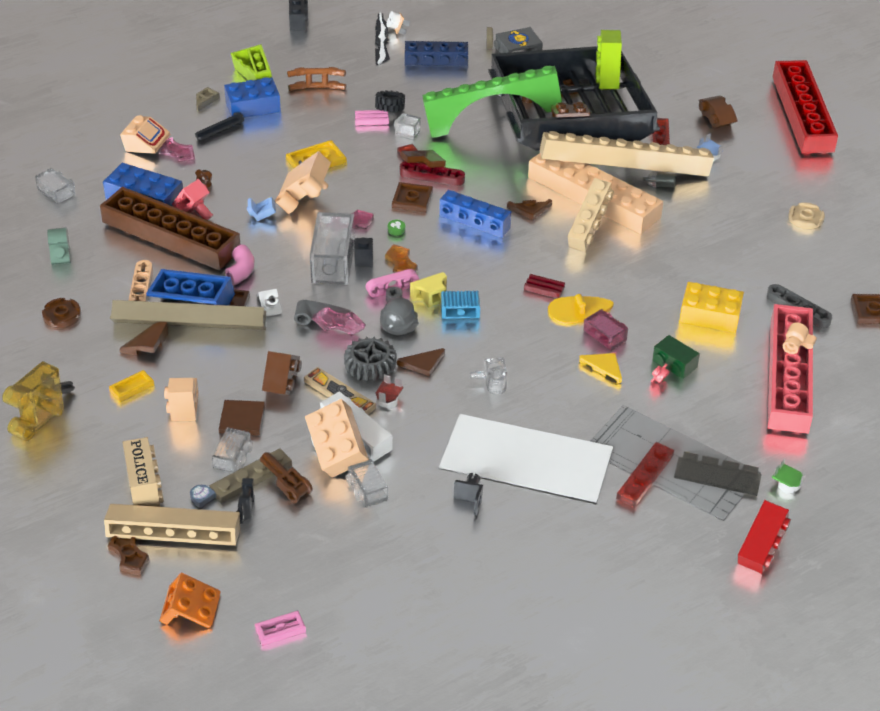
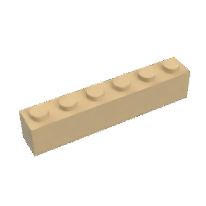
M110 504L104 518L106 537H113L115 535L117 538L128 539L136 537V539L236 546L240 532V512Z

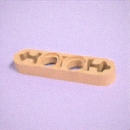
M141 260L136 263L128 301L148 302L149 296L146 293L151 286L153 276L152 263L149 260Z

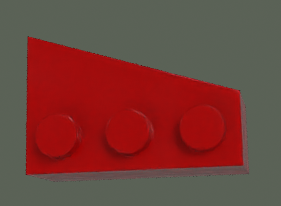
M764 500L738 553V564L761 574L766 567H770L774 558L773 554L780 547L782 537L788 530L791 519L788 518V509Z

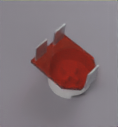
M384 374V380L375 392L377 405L389 409L397 405L398 396L404 388L401 379L395 378L394 384L391 383V376Z

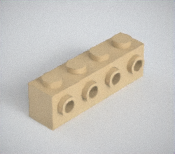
M594 178L567 236L570 248L586 252L588 246L591 245L594 233L600 226V220L606 213L607 205L613 198L614 191L612 190L611 182Z

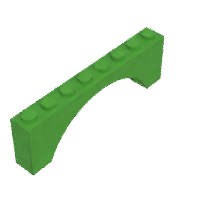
M545 66L538 70L531 69L520 74L512 73L506 77H495L488 81L481 80L474 84H463L456 88H445L442 91H431L422 95L431 137L448 135L452 123L461 111L471 103L491 95H520L533 100L547 113L552 112V105L562 102L555 66Z

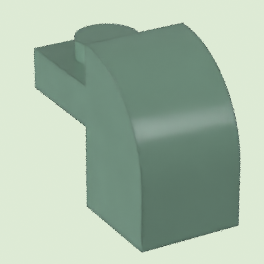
M67 227L48 229L47 235L51 264L70 263Z

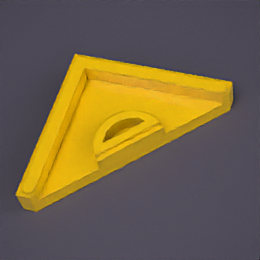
M615 353L579 356L581 364L586 363L602 375H609L616 379L617 383L622 382Z

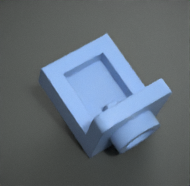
M270 197L255 204L252 198H249L247 211L250 216H254L257 221H260L276 213L275 201Z

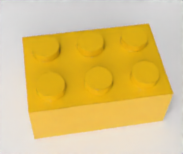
M687 282L679 323L736 333L744 292Z

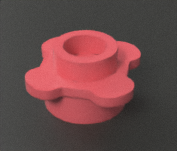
M665 364L663 367L659 365L653 371L652 375L654 378L651 380L652 383L656 380L660 384L670 373L666 369L668 364Z

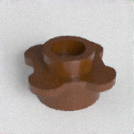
M196 170V180L199 179L209 188L212 185V173L208 170Z

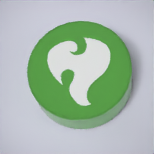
M401 220L390 221L388 223V233L393 236L404 234L405 223Z

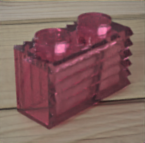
M603 309L584 319L583 331L612 351L627 341L628 327L624 323H620L619 320L614 319L610 313H606Z

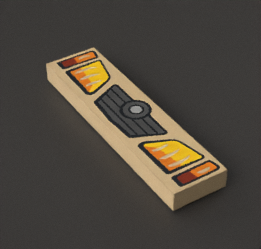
M316 367L304 376L305 383L328 398L340 391L344 396L349 397L356 406L362 408L367 415L376 409V403L319 367Z

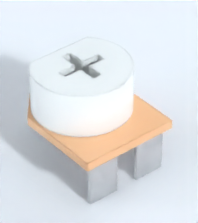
M391 11L387 20V27L394 29L396 34L401 33L405 35L407 30L401 28V25L409 26L411 21L405 20L400 12Z

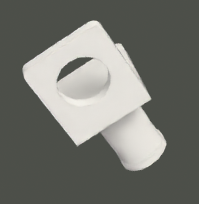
M277 289L257 293L256 297L259 298L261 307H264L266 317L282 313Z

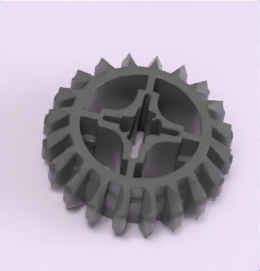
M366 336L365 339L359 338L358 341H352V344L347 346L344 353V365L347 372L351 373L352 377H357L358 380L365 379L366 382L371 379L374 382L376 379L382 380L384 374L389 376L390 373H393L397 364V353L393 345H390L389 341H383L382 338L376 339L375 336L373 338Z

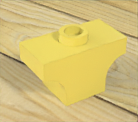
M441 272L411 282L410 298L413 301L424 302L428 308L441 304V292L447 290L446 274Z

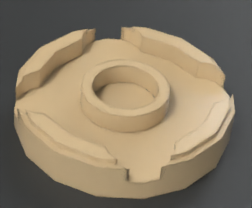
M802 202L797 206L793 205L789 210L788 216L790 222L799 228L815 229L823 224L825 214L823 210H819L820 207L817 205Z

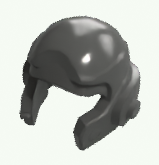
M393 298L381 310L380 325L383 330L390 334L405 335L414 331L419 325L418 314L414 311L413 303L405 298Z

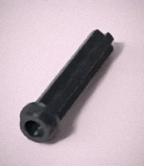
M235 112L233 116L196 132L195 136L198 141H201L236 124L241 125L244 122V117L240 112Z

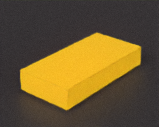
M142 370L110 385L109 391L119 402H122L155 385L154 380Z

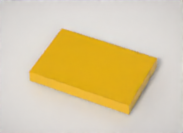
M332 140L286 154V160L293 168L299 165L298 162L300 160L303 162L318 151L331 162L329 168L347 163L346 156Z

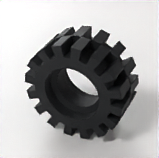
M392 90L377 92L375 108L380 111L384 110V112L402 111L405 108V94L398 91L393 92Z

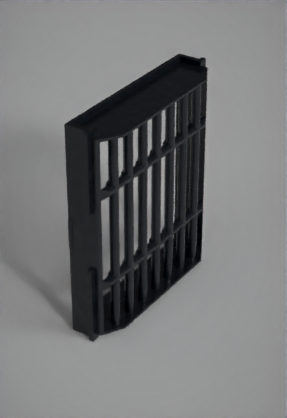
M598 46L492 54L491 69H488L491 80L495 77H506L512 73L520 74L531 69L538 70L545 66H555L560 93L566 104H573L569 93L578 92L582 102L587 105L590 111V116L546 118L542 107L531 100L539 118L530 119L520 95L498 94L506 109V116L516 141L534 150H540L543 133H549L550 131H555L559 134L572 133L576 136L589 135L594 138L607 137L612 140L624 139L630 142L641 141L655 133V131H660L657 123L658 112L622 51L620 78L623 82L619 83V89L626 87L639 111H628L617 89H599V83L595 81ZM571 79L574 86H566L563 81ZM587 79L590 85L580 84L579 80ZM601 90H610L621 112L612 113ZM594 91L605 113H595L585 92Z

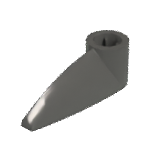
M300 300L297 302L294 320L300 325H308L311 320L326 321L350 316L351 310L316 301Z

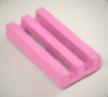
M355 111L356 125L389 124L388 111Z
M298 610L255 624V630L258 632L262 646L306 632V627Z

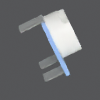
M710 133L706 135L705 142H703L704 137L699 139L697 148L710 150L714 157L713 161L721 157L723 145L720 146L710 140Z

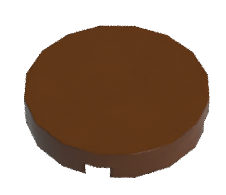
M53 299L42 310L44 322L55 328L71 326L81 317L79 303L73 299Z

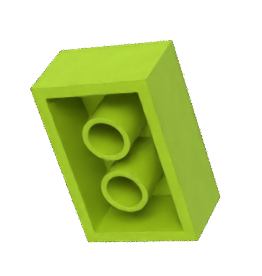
M601 30L600 36H597L596 83H599V89H619L622 49L621 30Z

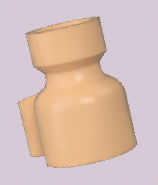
M793 323L787 331L783 349L789 354H796L800 345L807 349H812L817 338L809 334L808 328L804 324Z

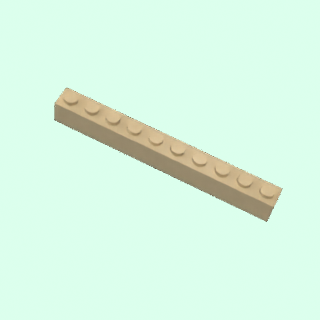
M555 131L544 132L540 146L542 159L709 176L714 160L711 151L706 148L676 147L672 144L659 145L655 142L648 144L637 140L630 142L624 139L612 140L607 137L594 138L589 135L576 136L572 133L559 134Z

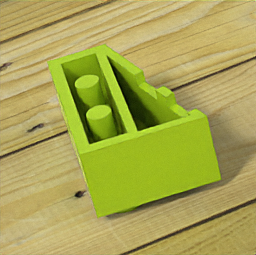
M261 44L230 53L235 69L247 80L272 77Z

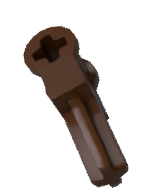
M265 452L260 457V461L277 477L276 486L292 503L296 504L299 502V498L313 491L309 480L303 477L294 467L287 470L269 452Z

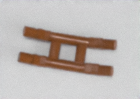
M336 67L295 68L294 70L287 71L288 77L305 75L306 82H295L288 85L289 91L305 88L346 90V84L339 83L338 81L328 82V74L345 77L346 70ZM322 74V82H312V75Z

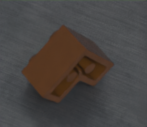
M268 351L262 391L290 395V391H293L294 379L292 377L293 375L297 376V373L301 371L302 361L300 356Z

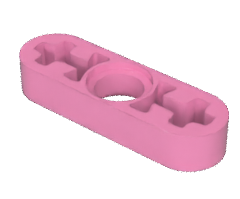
M408 269L371 279L366 284V290L371 297L386 295V290L390 287H399L402 290L409 289L410 283L419 280V277L413 269ZM396 281L394 285L388 286L390 282Z

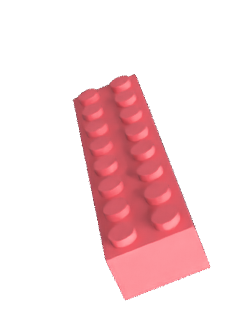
M774 304L770 329L768 429L809 434L813 417V348L807 349L800 345L796 354H789L783 349V344L786 340L787 331L793 323L804 324L808 328L809 334L813 335V308Z

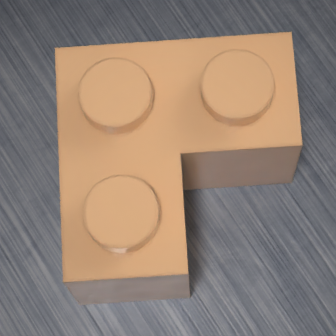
M169 378V384L165 386L164 395L165 399L169 400L167 401L166 409L167 413L171 414V421H196L199 395L197 378Z

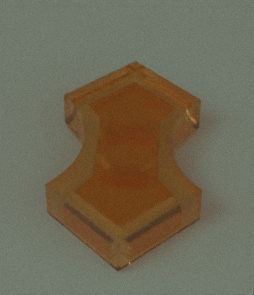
M393 244L387 251L385 260L390 261L394 265L393 273L413 269L417 272L418 265L408 257L410 249Z

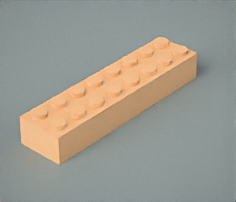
M540 153L529 160L528 178L581 205L594 178L611 182L614 194L603 216L640 235L662 216V200L587 163L542 159Z

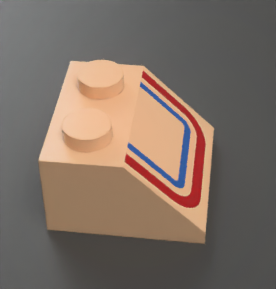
M142 115L134 117L120 134L126 152L154 154L171 135L167 129L152 117Z

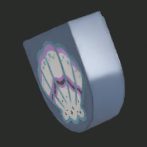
M196 485L190 490V498L193 504L201 508L216 498V492L206 485Z

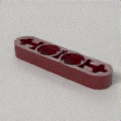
M406 161L400 164V175L402 177L460 186L465 183V172L459 169L446 167L430 168L426 164L407 163Z

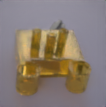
M42 361L13 386L7 387L2 396L3 402L19 409L20 417H14L10 420L7 427L8 433L25 441L31 440L34 434L54 416L59 417L62 415V409L64 408L62 394L74 391L73 382H60L59 368Z

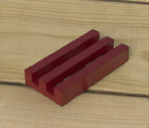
M533 274L529 275L524 284V290L553 298H560L565 288V282Z

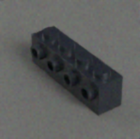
M289 0L290 31L305 30V21H308V0Z

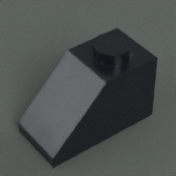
M354 238L355 267H373V238Z

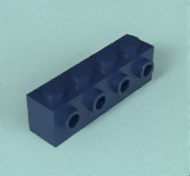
M405 41V65L468 66V42Z

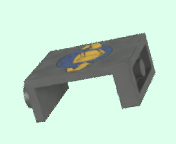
M527 27L496 33L494 47L499 53H510L528 48L531 51L542 50L543 43L533 29Z

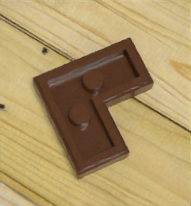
M433 150L401 151V157L407 163L424 162L430 168L445 167L446 160Z

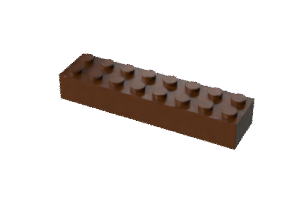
M121 187L100 205L103 223L217 270H221L232 259L233 250L241 245L240 233L125 187Z

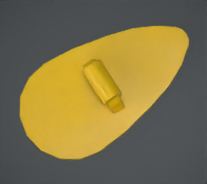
M581 294L560 297L550 302L548 315L558 323L574 324L605 314L613 308L614 303L605 298L582 296Z

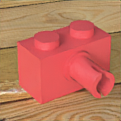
M199 179L183 188L172 203L173 207L188 213L196 210L201 218L209 220L213 216L204 205V200L210 192Z

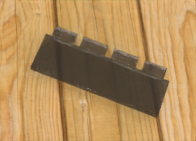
M685 451L683 457L678 458L674 474L676 479L754 496L758 495L762 475L758 474L759 467L744 464L743 470H740V463L723 460L721 466L718 465L719 459L702 456V461H698L699 454Z

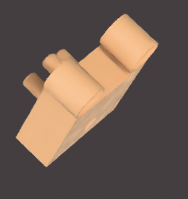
M319 151L303 162L300 160L298 162L299 165L288 172L280 193L275 199V203L287 214L296 209L299 204L298 200L307 195L310 199L319 197L321 189L325 190L328 188V184L324 179L331 162Z

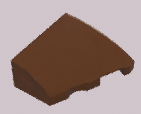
M167 322L154 323L120 347V353L137 356L139 351L155 353L157 347L163 345L169 334Z

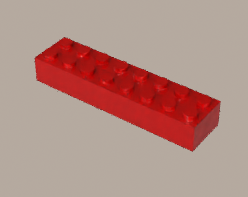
M775 61L773 80L801 153L835 152L838 134L808 61Z

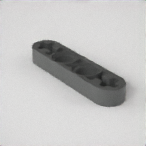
M772 284L768 287L767 298L770 301L779 305L813 308V325L819 328H828L831 325L832 314L829 311L779 284ZM787 300H792L796 303H790Z

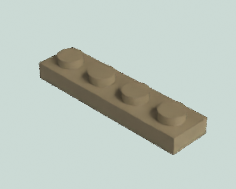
M281 448L271 452L286 469L292 466V460ZM258 459L209 485V487L216 492V498L222 504L242 493L243 478H254L253 486L274 476V474Z

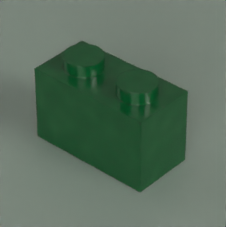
M668 335L654 346L652 360L661 366L668 364L667 370L684 379L698 368L700 353Z

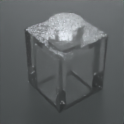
M401 113L399 118L395 119L394 128L396 136L414 140L420 132L421 117Z

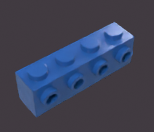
M447 190L440 198L439 216L501 238L511 228L512 211L451 190Z

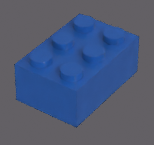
M273 77L224 85L225 100L231 116L235 112H240L244 118L281 112L280 95Z

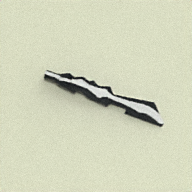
M378 13L375 30H377L375 43H378V49L375 48L376 65H380L390 59L385 42L389 41L387 37L389 32L383 13Z

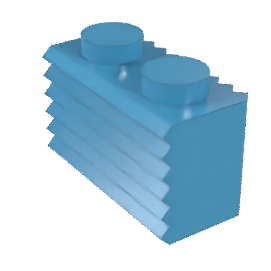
M442 291V319L480 318L479 291Z

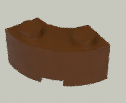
M723 96L699 100V110L702 112V116H706L710 120L713 129L738 122L732 105L725 102L726 98Z

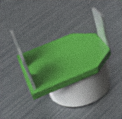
M784 458L781 461L780 467L778 465L775 468L772 478L779 481V487L782 491L793 494L801 488L806 473L802 475L800 471L784 464Z

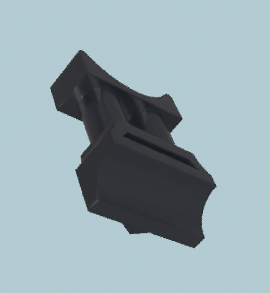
M254 478L242 479V495L239 497L238 509L236 511L240 512V524H243L246 519L252 517V502L255 500L253 492Z

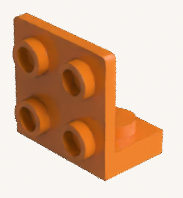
M181 572L169 585L159 621L168 625L173 618H178L181 615L204 627L210 628L213 624L221 591Z

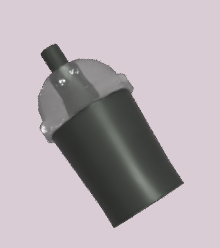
M655 171L651 172L648 177H643V181H647L654 188H675L676 174Z

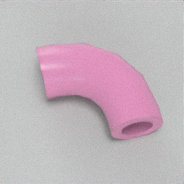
M243 244L237 246L232 252V258L236 263L225 269V274L227 277H231L233 286L247 279L254 270V256L250 249Z

